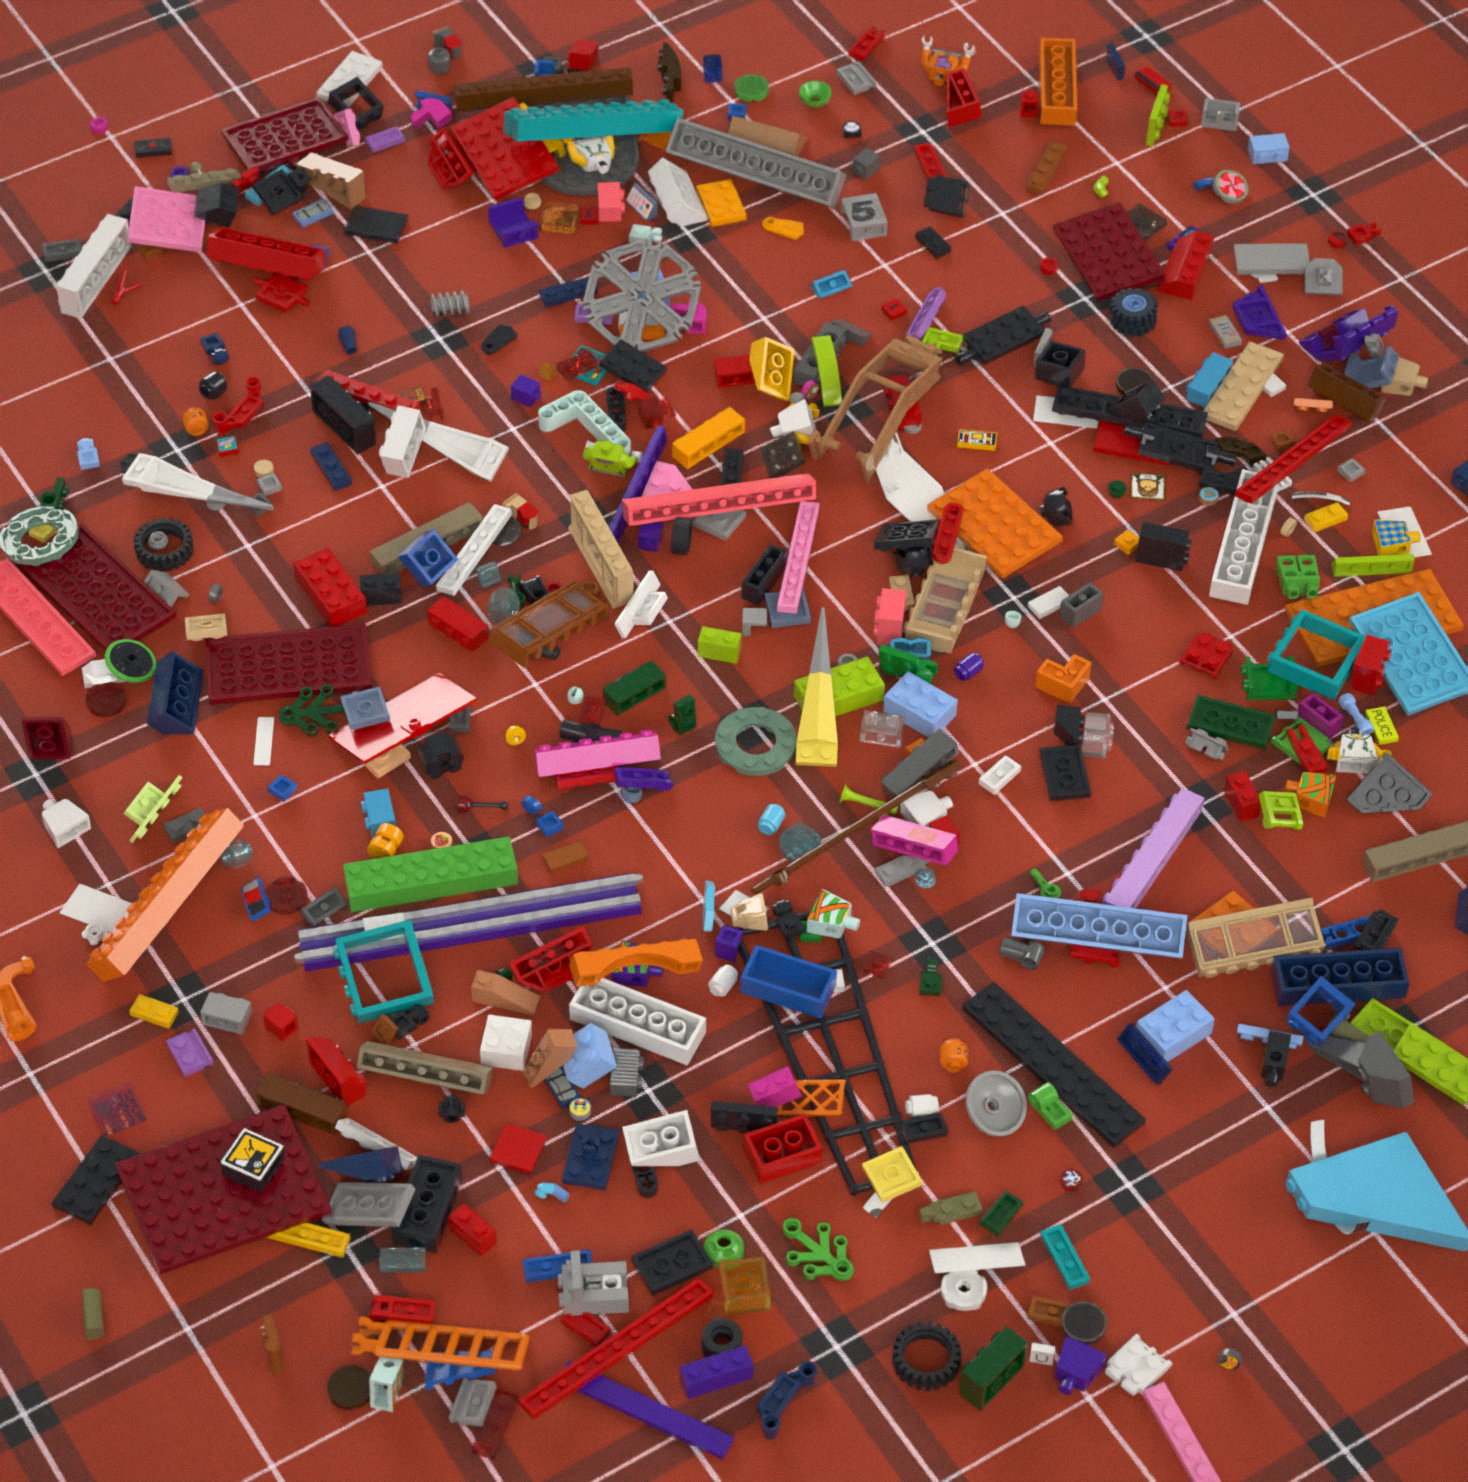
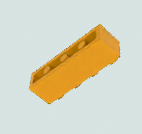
M731 407L719 412L715 417L705 421L685 436L675 440L672 443V457L689 469L745 433V419Z

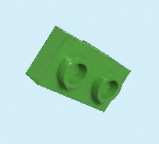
M1045 1083L1027 1096V1101L1054 1130L1072 1120V1114L1058 1100L1057 1091L1050 1083Z

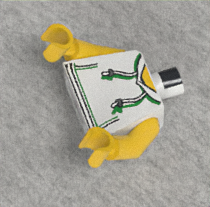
M596 136L572 141L574 138L562 139L564 143L568 144L567 150L571 161L580 165L585 171L598 170L601 174H604L609 170L615 151L613 136Z
M1351 728L1348 731L1349 734H1343L1341 741L1335 742L1329 748L1327 760H1337L1336 772L1368 773L1385 753L1391 756V751L1381 750L1376 743H1373L1371 736L1361 735L1360 729Z

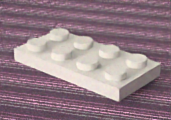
M352 51L316 92L317 97L328 102L330 91L357 76L367 86L382 69L383 62ZM356 93L343 102L349 107L359 94Z

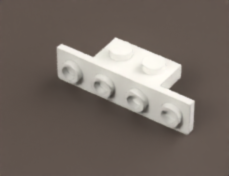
M648 571L615 622V626L623 639H626L634 625H651L668 599L665 592H656L661 584L654 571Z

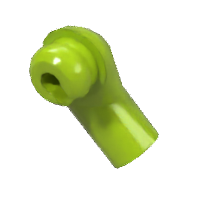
M1102 176L1093 185L1095 194H1098L1100 198L1108 194L1105 185L1108 184L1109 180L1106 176Z

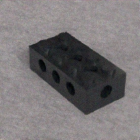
M418 1154L408 1184L413 1185L415 1191L400 1226L392 1227L393 1244L437 1253L448 1222V1216L451 1213L462 1181L461 1164Z

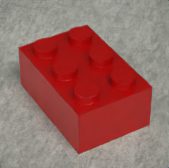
M806 1114L743 1135V1150L760 1184L822 1163L823 1148Z

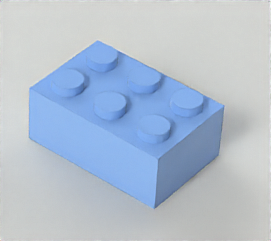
M908 671L884 696L883 711L928 737L939 728L943 730L956 716L958 700Z
M1185 990L1138 1020L1134 1036L1164 1065L1211 1035L1215 1018Z

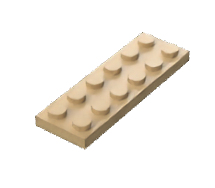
M1249 342L1203 410L1208 412L1207 421L1236 431L1260 396L1271 375L1275 373L1283 361L1284 354Z

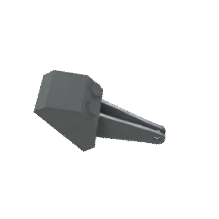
M1380 1031L1368 1036L1365 1043L1330 1036L1320 1047L1308 1042L1309 1049L1312 1052L1317 1053L1361 1079L1360 1088L1365 1096L1368 1095L1372 1102L1398 1108H1405L1414 1104L1411 1076Z

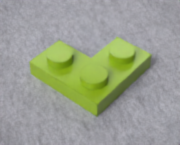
M928 327L922 342L923 345L929 343L939 349L959 353L964 340L963 335Z

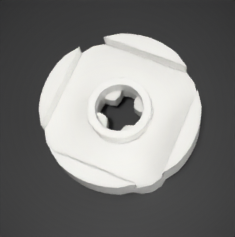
M955 1271L943 1277L941 1295L948 1308L969 1311L977 1310L981 1307L982 1302L986 1298L987 1283L984 1277L982 1279L977 1274L978 1271ZM962 1285H966V1289L970 1290L967 1292H961L959 1289L962 1287Z

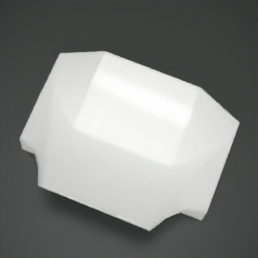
M105 659L91 661L82 668L85 688L125 682L112 674L106 665Z

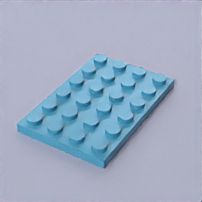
M1420 592L1350 617L1349 623L1355 632L1364 636L1371 635L1390 641L1389 650H1392L1389 662L1385 661L1384 663L1386 667L1383 677L1407 716L1468 694V668Z

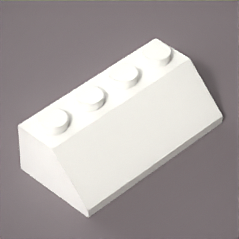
M661 158L648 171V174L651 178L650 182L656 189V195L662 202L661 206L667 213L668 220L680 226L707 221L709 218L687 171Z

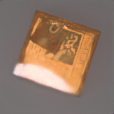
M545 201L539 222V230L575 235L581 205Z

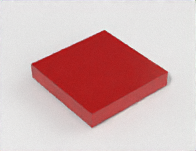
M505 1123L490 1155L489 1162L531 1175L546 1144L547 1135Z

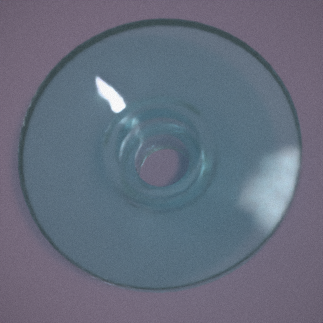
M508 587L498 588L492 593L488 601L487 612L489 619L494 625L519 612L518 595L513 589Z

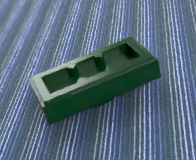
M1005 1190L980 1220L979 1225L998 1237L1021 1210L1024 1202Z

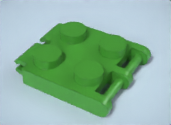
M1301 717L1296 718L1291 726H1286L1277 737L1271 738L1273 745L1300 765L1302 764L1291 748V743L1286 735L1287 729L1295 728L1297 725H1304L1308 730L1309 737L1311 736L1322 756L1332 746L1328 742V737ZM1297 727L1294 730V732L1296 733L1297 739L1299 740L1301 739V737L1299 736Z

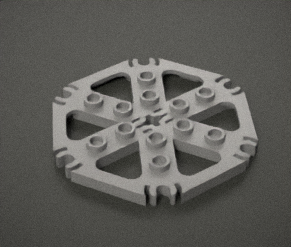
M647 238L605 251L606 254L602 253L601 256L605 261L599 263L596 260V267L592 264L582 303L584 312L591 311V314L586 316L588 324L613 346L622 339L633 347H638V350L641 352L678 342V338L682 339L683 337L679 331L684 329L689 332L687 325L692 328L701 292L700 280L692 281L694 277H698L696 269L665 242L663 248L660 240L658 245L654 247L652 246V239H649L648 246H646ZM634 252L642 253L637 277H634L618 263V259L621 256ZM663 258H670L682 268V273L656 281ZM601 277L607 278L622 291L597 300L594 299L596 284ZM637 292L641 294L645 293V297L647 300L643 298L639 299ZM687 293L691 296L687 314L684 317H680L662 301ZM627 312L623 332L620 337L614 336L602 325L603 319ZM647 314L667 331L664 338L648 343L642 341L641 338Z

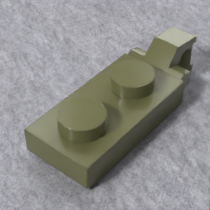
M974 1191L934 1201L928 1204L927 1207L919 1209V1218L921 1223L934 1221V1223L942 1225L981 1215L983 1209L977 1193Z

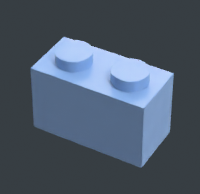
M1284 133L1250 136L1248 153L1252 164L1282 162L1288 160L1290 147Z

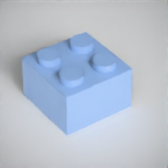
M592 1023L573 1034L578 1047L571 1059L563 1065L567 1080L583 1089L617 1067L607 1031Z

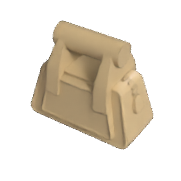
M762 893L731 907L733 926L744 929L768 930Z

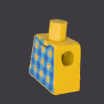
M1374 520L1372 535L1378 556L1409 554L1411 543H1419L1421 540L1420 532L1409 531L1405 521Z

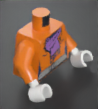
M923 36L922 45L924 49H922L921 64L925 72L929 73V79L933 80L935 85L942 86L944 83H947L948 72L964 68L967 72L971 61L970 55L975 53L974 45L971 50H967L968 43L964 45L965 56L964 53L931 48L929 50L933 39L931 37L930 42L926 43L924 41L925 36Z

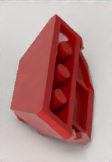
M444 127L430 139L431 147L429 150L428 166L443 189L461 185L476 172L458 142Z
M581 926L508 964L518 983L546 993L573 979L569 966L573 954L580 951L590 952L593 944L584 926Z

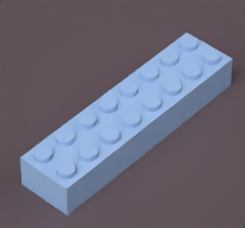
M1017 893L1011 937L1182 959L1188 915Z

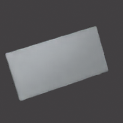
M1307 243L1234 244L1233 246L1237 274H1305V267L1310 263Z

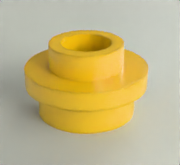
M515 725L507 729L505 738L510 745H519L525 740L526 733L523 728Z

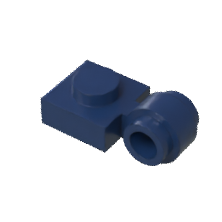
M218 333L200 338V344L207 355L211 354L213 364L221 365L229 360L225 345Z

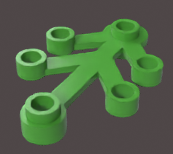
M789 1218L784 1221V1235L790 1239L795 1238L811 1251H789L786 1258L788 1265L797 1266L800 1262L824 1261L829 1265L815 1266L807 1264L803 1269V1276L806 1279L813 1280L817 1275H832L837 1280L845 1281L850 1279L854 1272L853 1265L846 1259V1237L837 1236L834 1239L837 1259L830 1254L829 1235L831 1227L828 1223L822 1222L817 1226V1235L820 1237L819 1246L801 1231L799 1220ZM825 1228L827 1231L822 1232L820 1229ZM843 1242L844 1245H838L837 1243ZM790 1257H796L797 1259L791 1260ZM812 1270L814 1273L809 1274L806 1271Z

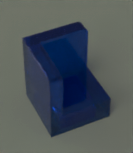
M720 54L703 55L705 83L722 82V60Z

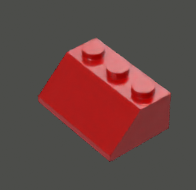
M306 1038L309 1064L336 1098H340L349 1106L366 1096L365 1086H367L365 1078L362 1074H357L354 1064L350 1059L346 1060L338 1044L335 1045L330 1038Z

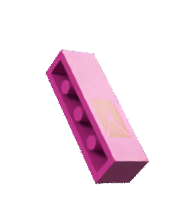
M883 815L871 829L874 846L944 866L958 852L955 834L891 816Z

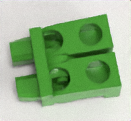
M1295 555L1277 556L1275 572L1280 580L1282 595H1287L1289 599H1296L1299 595L1316 598L1320 577L1315 555H1297V559H1295ZM1289 561L1291 565H1284L1282 562ZM1302 561H1310V565H1305Z

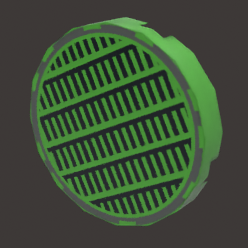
M757 74L743 75L735 82V94L746 102H752V100H756V102L761 101L769 94V83L764 77Z

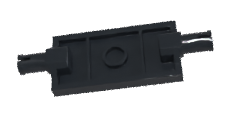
M1024 305L965 333L963 340L968 348L954 356L955 362H959V366L970 360H980L983 365L990 363L1042 337L1045 330L1041 326L1051 322V316L1047 311H1044L1033 317Z
M1126 422L1123 430V435L1139 439L1138 454L1198 472H1202L1203 468L1214 470V465L1217 462L1232 467L1236 462L1237 455L1221 451V448H1217V442L1149 422H1145L1143 427Z

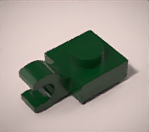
M928 957L927 973L921 972L919 995L941 996L942 974L936 973L937 958Z

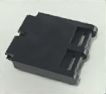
M935 175L934 178L928 177L927 192L923 206L929 207V211L965 217L964 207L968 200L966 195L970 182ZM962 187H964L963 196H961Z

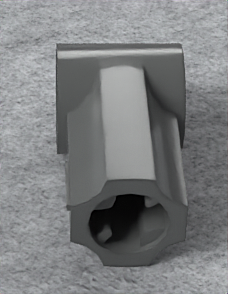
M1005 937L1002 941L999 955L1020 961L1021 965L1029 970H1036L1043 957L1045 948L1035 941H1030L1026 944Z

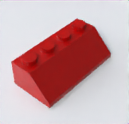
M1194 231L1179 238L1165 267V279L1160 280L1157 292L1192 300L1211 254L1214 235Z

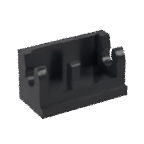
M1379 909L1378 912L1374 910L1354 947L1360 951L1383 949L1399 919L1384 910Z

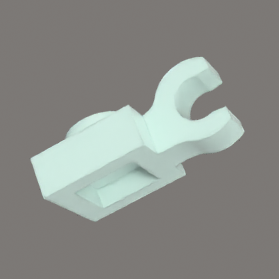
M633 224L629 235V242H636L647 238V243L649 239L658 243L663 238L660 236L662 229L654 228L651 230V226Z

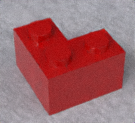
M1366 635L1354 662L1351 689L1375 696L1377 689L1382 688L1384 677L1382 676L1386 667L1384 663L1385 661L1389 662L1392 650H1389L1390 641Z

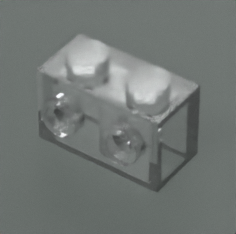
M864 710L860 741L900 748L904 733L905 717Z

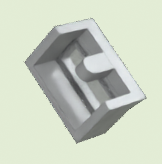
M1205 98L1201 127L1236 131L1240 102Z

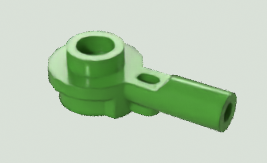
M1036 868L1032 869L1030 875L1041 888L1040 896L1060 899V888L1055 884H1048Z

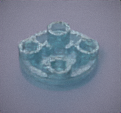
M797 822L792 827L787 828L779 837V850L781 854L793 862L821 845L820 835L802 822Z

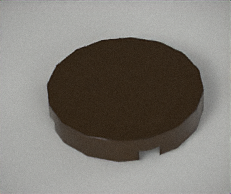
M355 1365L337 1369L330 1376L327 1383V1392L331 1402L344 1410H353L352 1408L365 1406L370 1401V1373L364 1368Z

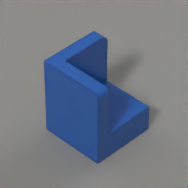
M536 60L535 76L554 74V61Z

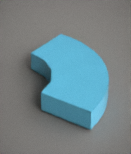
M705 881L703 899V930L709 932L713 928L715 912V885L713 881Z

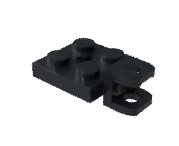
M303 168L296 169L288 175L281 169L254 183L252 188L274 216L302 201L303 196L301 193L307 189V184L311 178ZM274 190L281 191V194L276 195Z

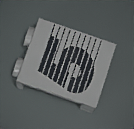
M876 193L841 199V214H846L848 218L851 241L887 236L888 222Z

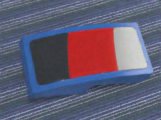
M260 877L241 887L248 914L253 922L271 912L270 899L265 895L264 882Z

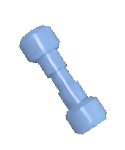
M1351 693L1343 694L1338 700L1339 705L1343 710H1347L1352 715L1357 725L1356 728L1361 730V735H1370L1374 730L1373 724L1370 720H1365L1363 715L1359 713V709L1355 705L1356 699Z

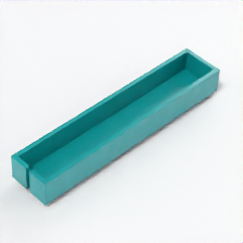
M659 99L658 102L643 100L642 103L627 101L626 104L610 102V105L594 103L593 106L577 104V107L561 105V108L544 106V109L528 107L527 110L511 108V111H504L503 132L516 141L673 132L677 118L683 119V110L677 107L676 104L670 103L667 99Z

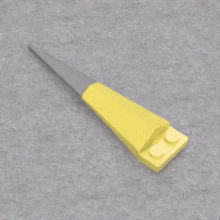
M822 607L797 737L796 765L837 767L838 741L825 609Z

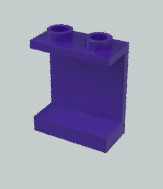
M522 197L488 207L489 222L504 248L538 239V224L535 220L530 222L524 212Z

